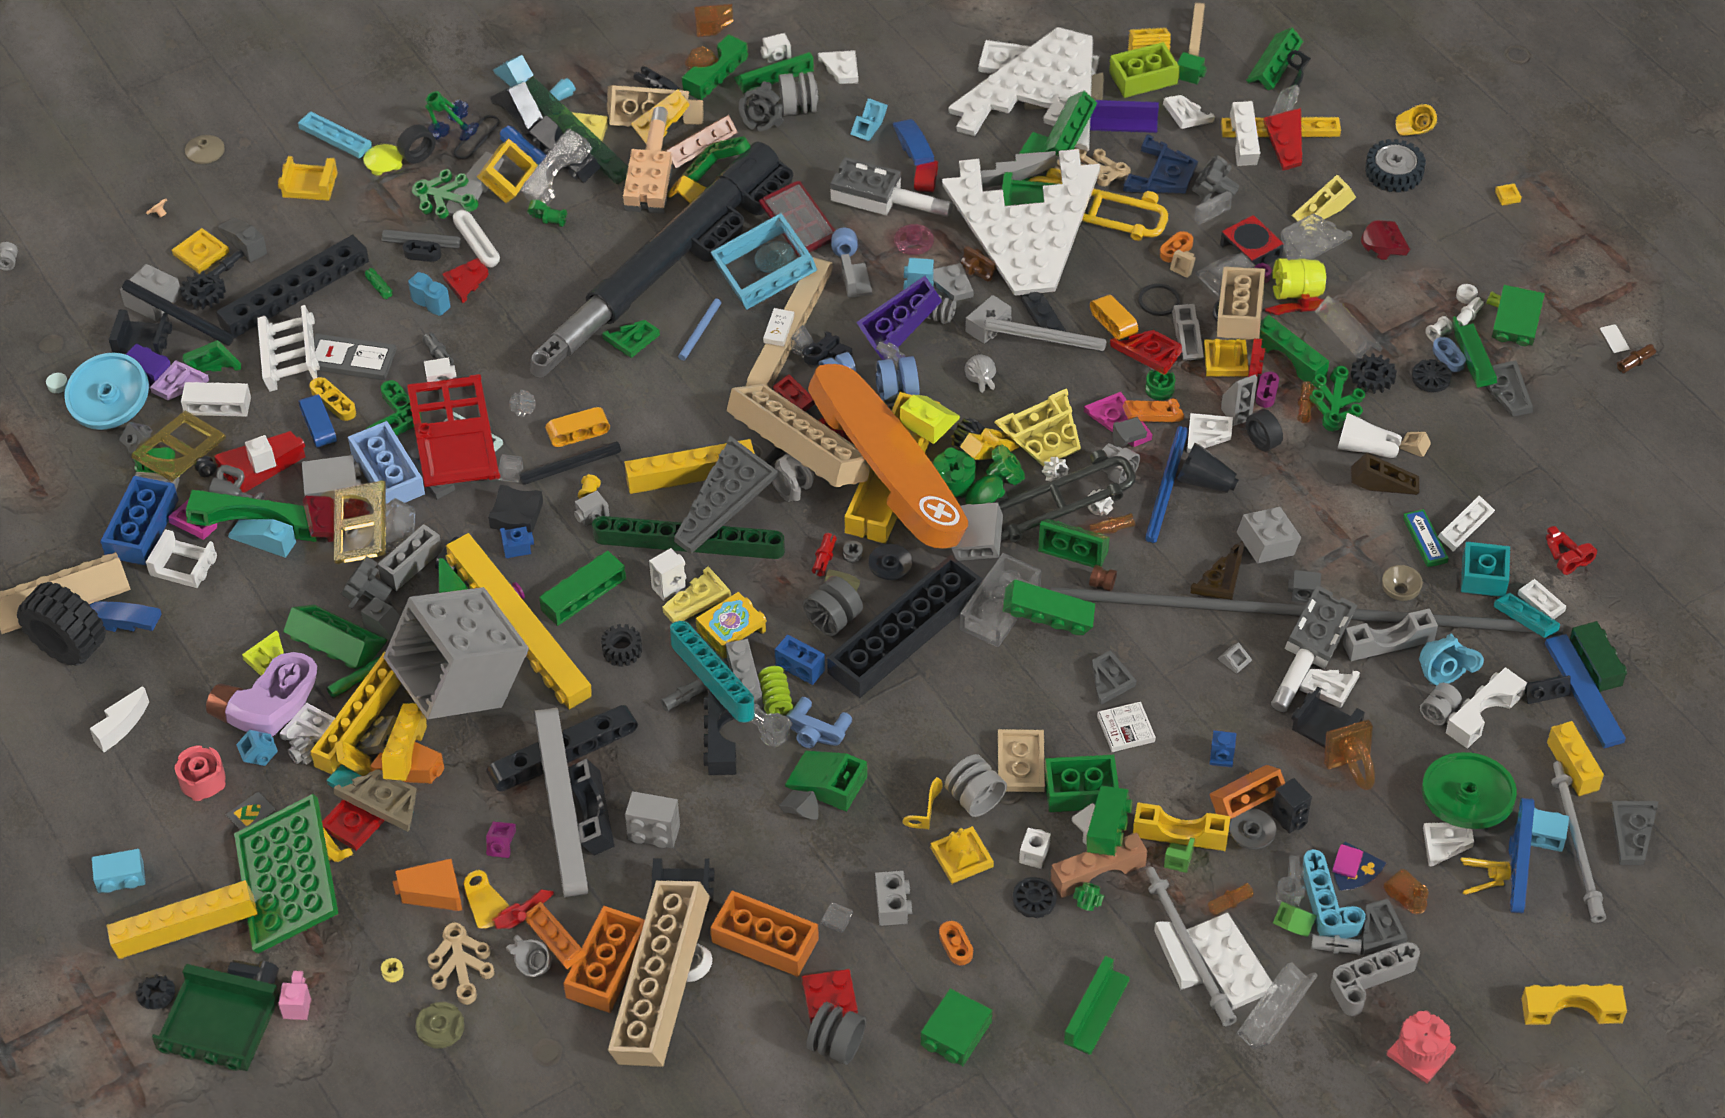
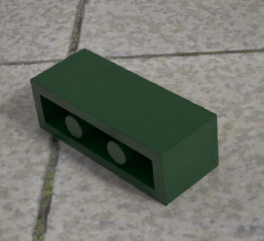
M1598 621L1573 627L1570 641L1599 692L1623 686L1627 675L1626 666L1620 662L1615 647L1611 646L1607 639L1606 631L1600 627Z

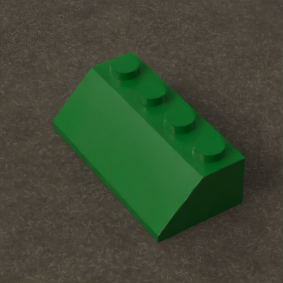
M317 605L292 607L283 631L291 635L290 638L292 640L309 644V648L316 651L322 650L327 653L329 658L340 659L345 662L346 666L354 669L366 666L367 663L372 661L387 641V639Z

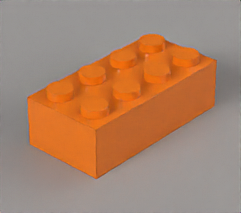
M731 891L711 926V939L714 944L798 977L819 940L818 924Z
M603 906L582 946L586 955L572 966L564 981L567 999L608 1013L611 1012L630 975L645 919Z

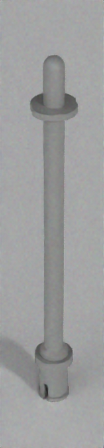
M1555 761L1553 768L1556 777L1552 779L1551 783L1553 787L1560 790L1566 816H1569L1568 824L1587 891L1583 898L1584 902L1588 905L1591 921L1599 923L1606 919L1602 905L1603 895L1601 892L1596 891L1568 788L1573 780L1571 776L1564 773L1562 763Z
M1151 866L1147 867L1146 874L1152 884L1148 890L1150 894H1157L1212 997L1210 1001L1211 1008L1216 1010L1223 1026L1232 1025L1236 1022L1237 1018L1228 1004L1229 999L1226 994L1219 992L1165 890L1169 886L1168 881L1160 880L1155 869Z

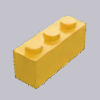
M1570 721L1551 727L1547 744L1557 761L1562 763L1564 773L1572 777L1573 782L1571 785L1578 797L1598 791L1604 774L1574 723Z

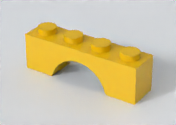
M403 703L382 754L383 779L406 781L411 769L415 740L422 741L427 728L426 717L415 703Z
M1137 802L1133 834L1137 833L1142 839L1188 845L1191 837L1195 838V847L1226 851L1230 816L1206 813L1199 819L1181 820L1165 813L1161 806Z
M1582 984L1579 986L1555 985L1550 987L1532 985L1525 987L1521 999L1525 1025L1550 1024L1553 1015L1567 1007H1577L1589 1012L1598 1024L1623 1023L1627 1013L1622 985L1605 984L1602 986H1589Z

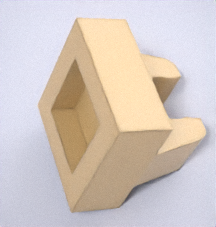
M1175 251L1170 270L1186 278L1189 277L1195 262L1194 254L1189 251Z

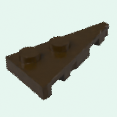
M1243 541L1235 544L1226 557L1222 556L1213 564L1212 568L1203 574L1202 579L1197 584L1193 583L1190 593L1233 600L1245 547Z

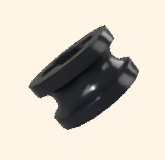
M209 456L201 457L195 463V469L204 478L214 474L217 469L216 464Z

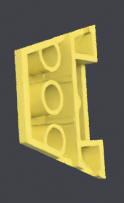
M1067 388L1049 396L1048 400L1015 415L1011 413L994 422L1043 467L1045 465L1044 461L1051 462V457L1062 459L1081 449L1076 425L1071 414L1072 408L1068 401Z

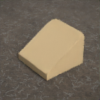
M687 100L690 106L683 113V123L703 124V100Z
M1407 432L1399 447L1404 451L1423 457L1431 442L1426 432Z

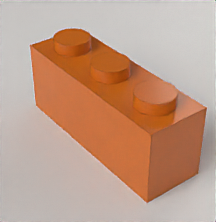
M1265 765L1209 795L1216 814L1230 816V819L1274 797L1276 788L1283 785L1285 781L1281 769Z

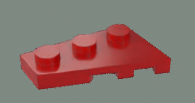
M1301 108L1265 117L1263 123L1282 170L1301 166Z

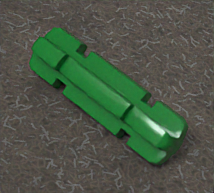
M374 268L366 270L365 277L384 299L392 297V289L377 274Z

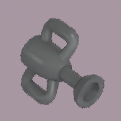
M229 465L220 466L217 470V478H213L209 488V492L260 500L265 498V492L262 491L255 495L241 492L240 486L245 478L244 472L239 468ZM223 473L236 476L238 479L233 484L224 480Z

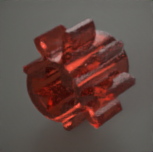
M358 497L349 498L348 502H344L341 509L344 511L343 517L351 524L359 519L367 518L370 511L366 510L368 504Z

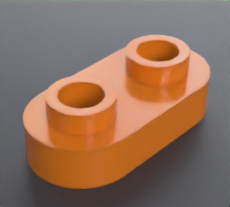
M1184 231L1176 233L1161 246L1160 258L1165 262L1171 263L1175 251L1185 252L1192 248L1193 236Z
M955 921L943 923L939 929V938L950 960L956 965L968 964L973 958V947L962 926Z

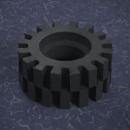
M617 624L616 629L614 626H611L610 631L606 630L604 632L605 635H602L603 657H606L608 663L611 661V665L615 666L618 663L619 667H623V663H626V666H629L630 661L635 663L637 658L641 657L642 640L640 632L638 630L635 631V627L632 626L629 629L628 624H625L624 627H621V624ZM618 642L630 643V646L624 649L613 647Z

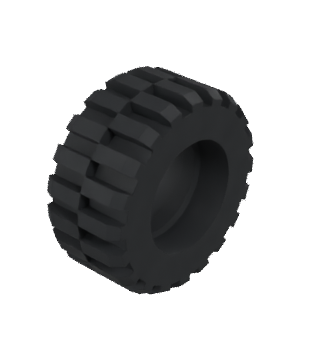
M41 583L19 605L17 610L19 625L22 626L23 632L29 636V639L51 658H55L58 662L66 663V665L70 666L85 663L105 640L106 630L102 619L97 616L98 613L90 607L87 601L81 599V596L73 593L69 588L62 587L58 583Z

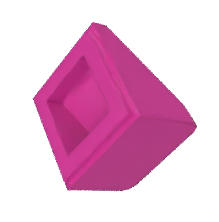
M1340 845L1332 872L1355 879L1363 851L1346 845Z

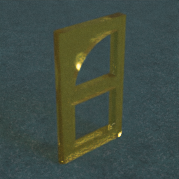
M185 410L132 453V458L173 482L195 464L198 459L223 441L226 436ZM185 422L207 435L208 438L193 449L170 435V433ZM161 441L183 454L184 457L162 459L146 453Z
M377 481L336 489L334 515L335 564L361 560L366 555L370 558L385 555L386 482ZM354 498L364 500L373 507L374 514L343 520V499ZM374 525V546L342 552L343 531Z

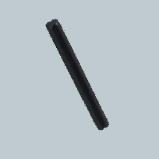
M129 279L123 283V291L227 346L232 344L234 336Z

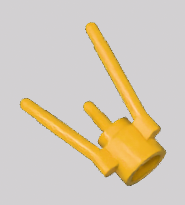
M1461 858L1464 866L1488 868L1489 878L1494 879L1492 882L1464 890L1463 894L1465 895L1494 886H1504V880H1510L1511 878L1509 862Z

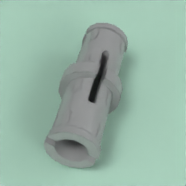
M1313 934L1311 949L1333 951V954L1342 952L1360 955L1361 940L1340 938V935L1328 937ZM1326 943L1341 944V945H1347V946L1330 945V944H1326Z

